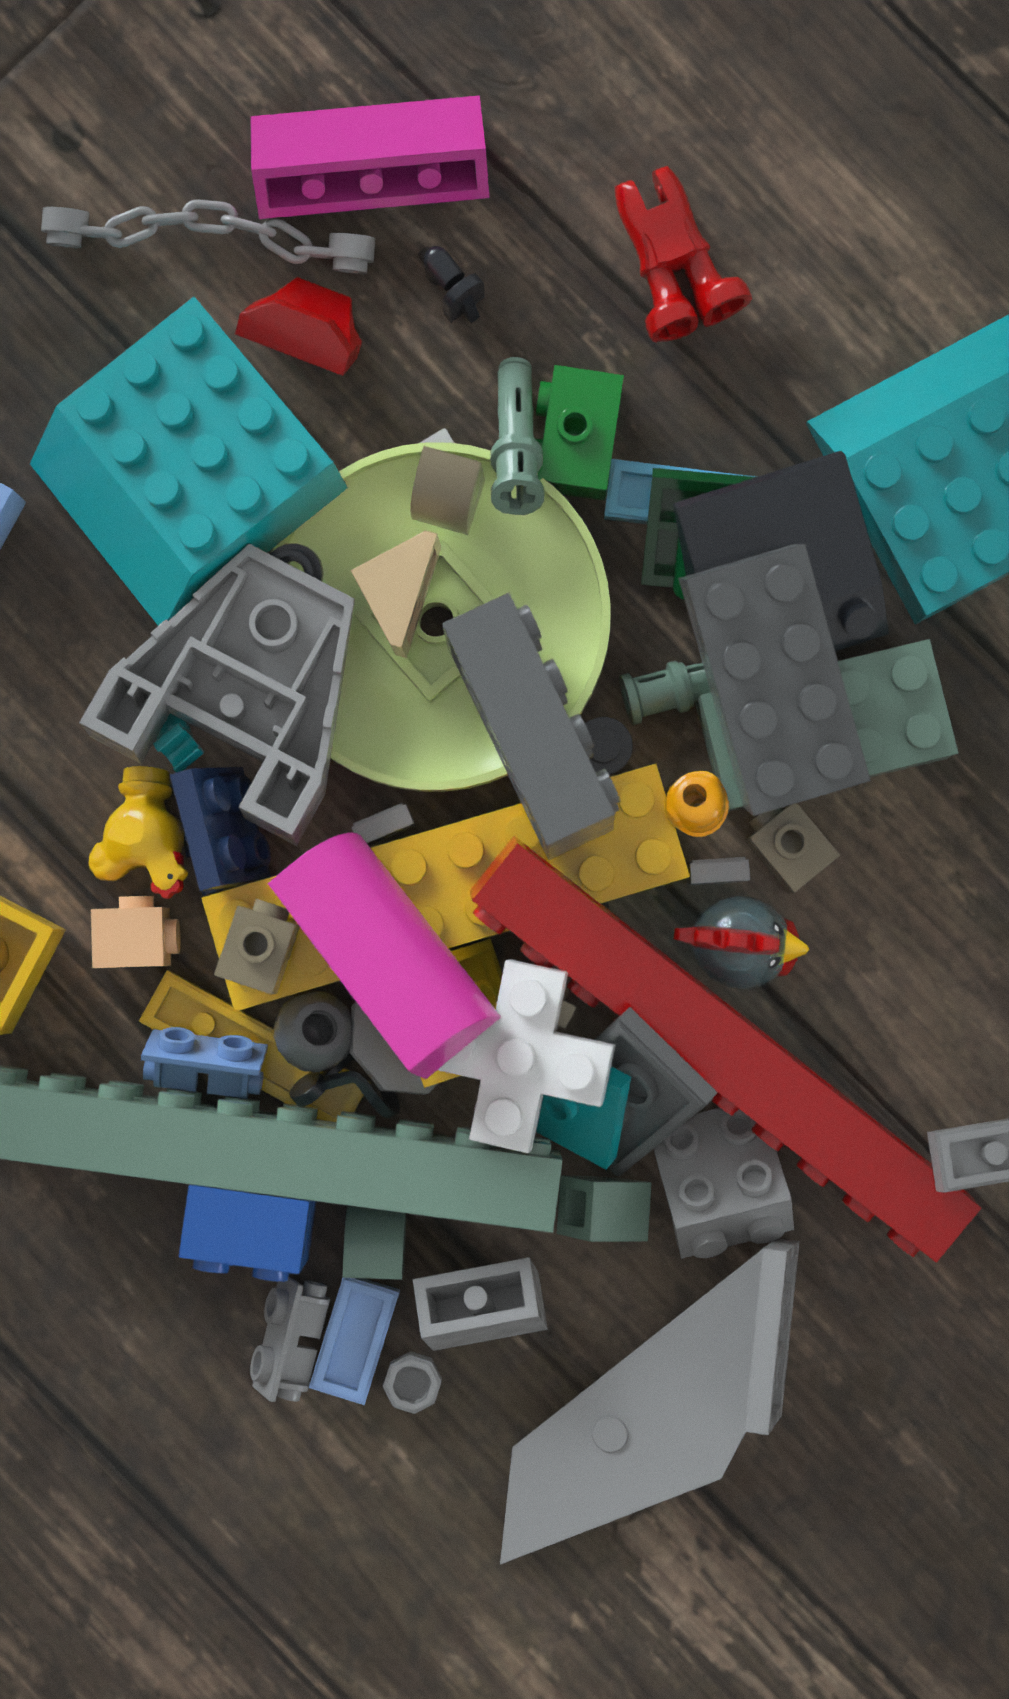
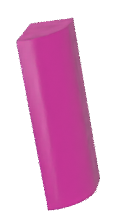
M480 95L251 116V171L259 219L489 198L486 146Z
M345 833L318 844L300 856L268 883L409 1072L427 1079L501 1018L360 834Z

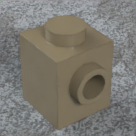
M798 803L788 805L783 809L778 808L758 814L749 822L755 832L744 840L788 894L795 893L840 856Z
M259 899L255 900L253 909L237 905L214 975L269 994H277L300 926L287 921L289 911L284 907Z

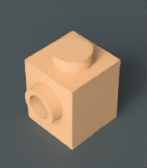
M154 896L119 897V908L91 909L92 968L171 966V954L180 953L181 936L179 920L170 919V908L154 907Z

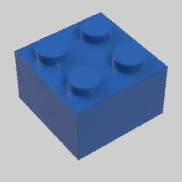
M189 1184L179 1257L194 1259L193 1269L199 1271L228 1273L229 1266L237 1265L253 1268L252 1276L258 1279L279 1282L288 1281L289 1274H299L309 1260L317 1201Z

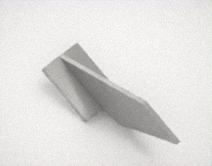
M778 1238L769 1243L512 1447L500 1565L720 1480L746 1432L769 1435L782 1416L800 1241ZM602 1417H618L627 1427V1442L616 1452L601 1450L593 1440V1427Z

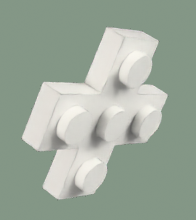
M511 959L506 960L496 1005V1011L501 1018L438 1069L439 1071L481 1080L469 1140L529 1153L534 1142L543 1094L597 1107L603 1105L615 1045L556 1032L568 972Z

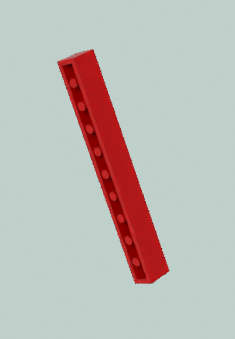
M515 835L469 891L471 900L478 905L472 913L482 923L499 935L508 928L525 942L520 951L536 965L551 968L554 964L561 971L568 972V976L572 979L566 986L589 1006L595 1008L601 1001L618 1014L615 1020L631 1007L717 1091L712 1101L731 1116H734L738 1109L744 1112L756 1122L751 1130L763 1142L777 1152L784 1145L801 1157L796 1165L808 1177L822 1187L829 1180L846 1192L841 1200L853 1212L867 1222H870L876 1215L891 1227L886 1235L910 1256L915 1257L921 1250L937 1263L982 1209L965 1189L950 1192L936 1191L932 1163Z

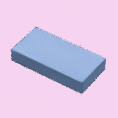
M342 1278L309 1388L365 1405L400 1292L399 1289L364 1278Z

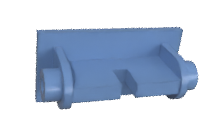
M170 1027L163 1030L152 1029L141 1054V1060L145 1061L143 1080L153 1081L154 1087L158 1088L163 1087L195 1092L198 1085V1073L208 1074V1094L248 1099L249 1094H261L263 1084L261 1068L268 1050V1044L255 1043L249 1038L240 1035H226L221 1038L195 1035L192 1031L181 1027Z

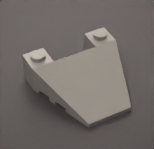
M248 544L193 594L194 598L169 621L165 619L151 632L152 636L127 659L123 657L109 670L83 715L80 724L91 738L142 764L169 714H172L262 761L263 764L239 805V809L246 820L297 846L326 792L355 599Z

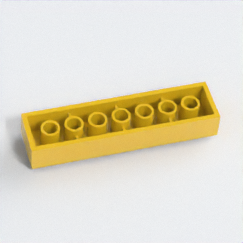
M657 764L610 777L621 801L617 803L619 811L615 812L613 831L549 861L521 803L371 847L372 851L448 949L498 935L472 913L478 905L471 900L469 891L514 835L601 904L690 877L676 828L670 823L665 813L666 794ZM276 876L201 898L219 958L237 905L253 909L255 900L259 899L286 908L268 885ZM289 913L287 921L298 925ZM300 927L277 994H269L227 979L225 981L234 1012L339 982L340 979Z

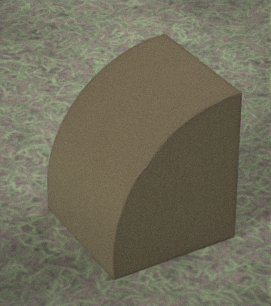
M423 446L412 491L410 508L412 519L468 535L485 482L481 462Z

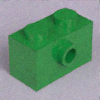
M554 365L552 382H540L536 416L547 418L544 438H534L543 450V464L538 471L539 480L544 478L562 495L605 501L624 375Z

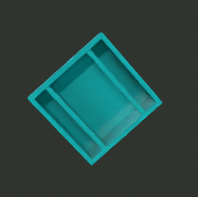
M195 296L55 407L30 462L35 472L158 626L165 619L169 621L194 598L193 594L248 544L266 553L269 552L348 488L334 462Z
M1008 314L806 422L823 456L840 450L846 455L870 543L915 625L1009 575Z

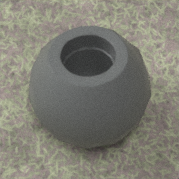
M308 990L295 994L282 1005L275 1018L274 1038L278 1051L289 1064L302 1071L319 1073L335 1068L347 1058L350 1052L353 1028L351 1012L341 999L326 991Z

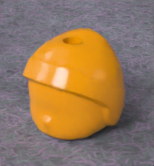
M694 771L681 776L672 784L665 800V813L670 823L693 837H703L714 833L724 823L729 810L728 796L722 782L715 774L707 771Z

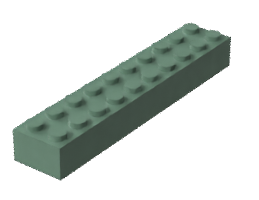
M0 1065V1159L553 1233L562 1156L560 1150L551 1149L550 1139L535 1136L532 1150L529 1153L469 1140L471 1132L469 1127H457L455 1137L433 1134L434 1124L429 1122L399 1119L395 1129L375 1126V1115L342 1111L341 1115H337V1122L317 1119L318 1108L299 1107L294 1104H283V1107H278L277 1113L260 1111V1100L225 1096V1100L219 1099L218 1105L201 1103L202 1093L197 1091L167 1088V1092L160 1091L158 1097L143 1095V1084L109 1081V1084H99V1089L85 1087L86 1077L51 1073V1076H40L39 1081L28 1080V1069Z

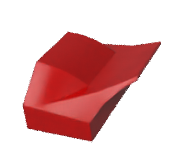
M299 277L294 278L274 294L257 300L245 308L239 315L235 335L342 376L358 358L362 344L354 326L351 298Z

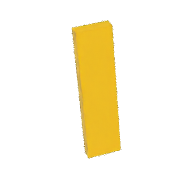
M167 970L139 1022L151 1029L163 1030L170 1027H181L192 1031L195 1035L217 1038L226 1035H240L249 1038L255 1043L268 1044V1050L261 1068V1072H263L262 1090L286 1104L297 1105L289 1095L290 1090L299 1079L310 1072L302 1071L285 1060L278 1051L274 1038V1028L242 1010L234 1012L233 1005ZM343 1068L339 1073L350 1070ZM350 1083L325 1090L317 1100L307 1106L318 1108L317 1119L337 1122V1115H341L342 1111L355 1112L364 1095L356 1084Z

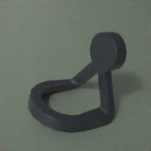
M350 1052L347 1058L335 1068L323 1071L322 1073L310 1072L294 1084L289 1093L297 1106L304 1107L317 1100L325 1090L354 1083L373 1108L383 1117L391 1118L400 1112V1104L395 1092L381 1091L378 1088L383 1098L382 1100L361 1074L355 1071L339 1073L351 1060H355Z

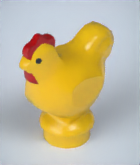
M133 766L124 769L123 782L119 784L118 788L120 794L126 797L125 802L109 817L105 824L102 842L97 843L89 855V868L96 878L102 881H117L135 868H147L152 878L151 891L154 894H160L164 899H170L174 894L180 893L183 890V881L188 876V871L184 869V856L181 854L185 832L182 822L170 814L164 804V800H167L173 792V788L169 786L170 772L147 766Z

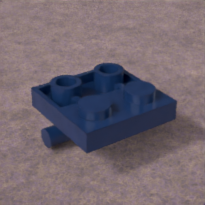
M243 767L191 768L171 774L170 777L185 832L183 847L186 858L192 859L202 896L224 891V888L246 885L270 878L271 874L268 865L271 861L269 844L265 836L259 831L258 826L246 820L239 809V805L252 784L250 779L245 776Z

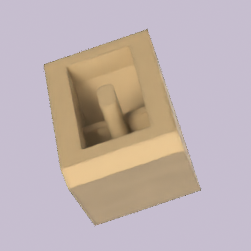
M424 531L351 570L395 655L404 658L408 656L441 551L438 535L433 532Z

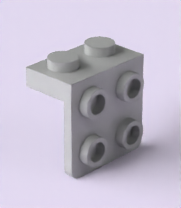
M721 1108L697 1113L653 1149L671 1211L675 1238L681 1259L690 1256L697 1258L713 1257L724 1252L729 1246L748 1241L758 1244L772 1242L780 1238L785 1232L794 1230L792 1199L777 1151L763 1142L751 1130L756 1122L740 1109H738L734 1116L729 1115Z

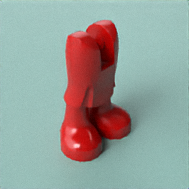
M669 166L661 167L652 172L654 187L661 205L649 210L646 209L633 180H628L615 186V198L619 216L637 252L640 262V276L647 279L652 294L654 308L645 319L646 329L652 342H666L685 337L693 333L698 326L699 320L694 307L683 295L674 275L675 272L682 269L685 270L694 294L696 308L705 327L716 325L741 311L752 300L750 290L743 279L739 277L722 278L716 270L708 254L711 246L699 232L683 185Z

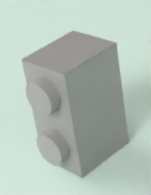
M530 1258L413 1279L421 1339L433 1351L548 1330L539 1272Z

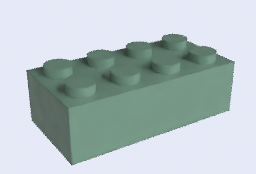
M930 639L838 661L870 777L944 760L958 754ZM711 692L702 694L695 701L712 773L720 779L726 790L729 801L728 812L743 809V803Z

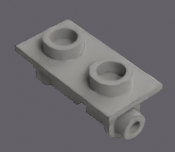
M288 1276V1281H278L277 1287L272 1288L267 1296L264 1317L268 1324L262 1346H257L253 1353L250 1375L253 1380L252 1387L271 1402H275L276 1397L298 1402L300 1401L301 1392L308 1391L317 1350L313 1347L298 1345L300 1336L318 1339L321 1337L330 1298L325 1296L327 1285L305 1280L303 1286Z

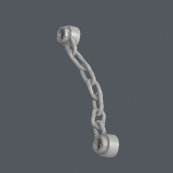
M191 200L186 203L182 212L156 214L149 207H136L112 217L107 221L105 227L88 226L89 212L64 207H43L41 232L47 233L46 244L59 247L81 248L82 237L104 238L113 247L123 248L149 238L155 234L158 226L184 224L189 230L195 232L227 234L233 231L234 228L258 234L261 243L267 249L293 264L306 262L309 257L333 259L334 271L367 274L368 263L374 262L376 239L374 237L350 233H330L329 248L312 246L310 239L304 233L283 220L271 218L263 224L241 219L238 218L235 207L220 201ZM196 208L226 211L229 215L221 217V222L225 225L195 223L199 216L196 212L191 211ZM140 215H146L142 218V224L149 226L147 229L120 239L122 232L114 229V226ZM272 227L281 229L303 244V246H296L294 248L296 255H293L268 238L276 236V230Z

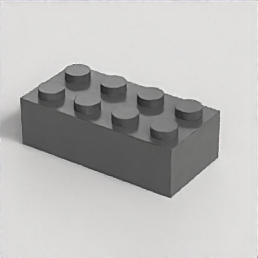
M792 544L678 578L743 807L755 816L871 781L806 545Z
M506 593L442 623L449 652L548 861L613 831L615 812L619 811L617 803L621 802L607 770L603 769L595 773L589 759L594 757L591 750L594 747L593 741L580 714L578 713L569 718L563 706L568 704L565 695L568 692L566 684L555 661L551 659L543 663L538 652L543 650L539 641L542 636L527 604L516 608L510 593Z

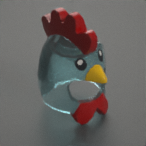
M738 895L720 899L702 913L694 927L674 928L673 939L692 945L695 958L703 971L713 981L728 988L752 989L765 985L776 977L786 976L793 969L798 957L807 954L809 951L808 945L800 940L794 922L785 919L773 906L756 897Z

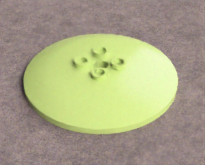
M425 442L402 445L360 459L339 471L348 488L273 549L274 551L282 545L298 543L311 548L318 555L323 565L324 575L322 582L355 599L331 759L353 773L374 782L399 789L421 792H446L468 789L506 777L508 774L449 652L445 634L438 637L427 635L421 629V618L427 610L433 607L445 608L455 618L506 593H510L516 608L527 604L542 636L539 641L543 649L538 654L542 662L553 659L563 677L568 690L565 693L568 704L563 706L569 718L578 713L581 715L601 676L610 636L611 604L608 581L595 541L582 518L569 501L544 478L540 480L544 486V502L539 509L523 516L505 514L497 510L491 502V487L495 480H497V473L491 466L490 450L456 443ZM423 446L481 462L485 482L468 535L412 519L410 512L412 491ZM516 485L511 492V497L514 499L516 498ZM424 531H429L438 535L441 551L408 656L404 658L395 655L351 570ZM293 561L289 564L304 572L303 567L298 562Z

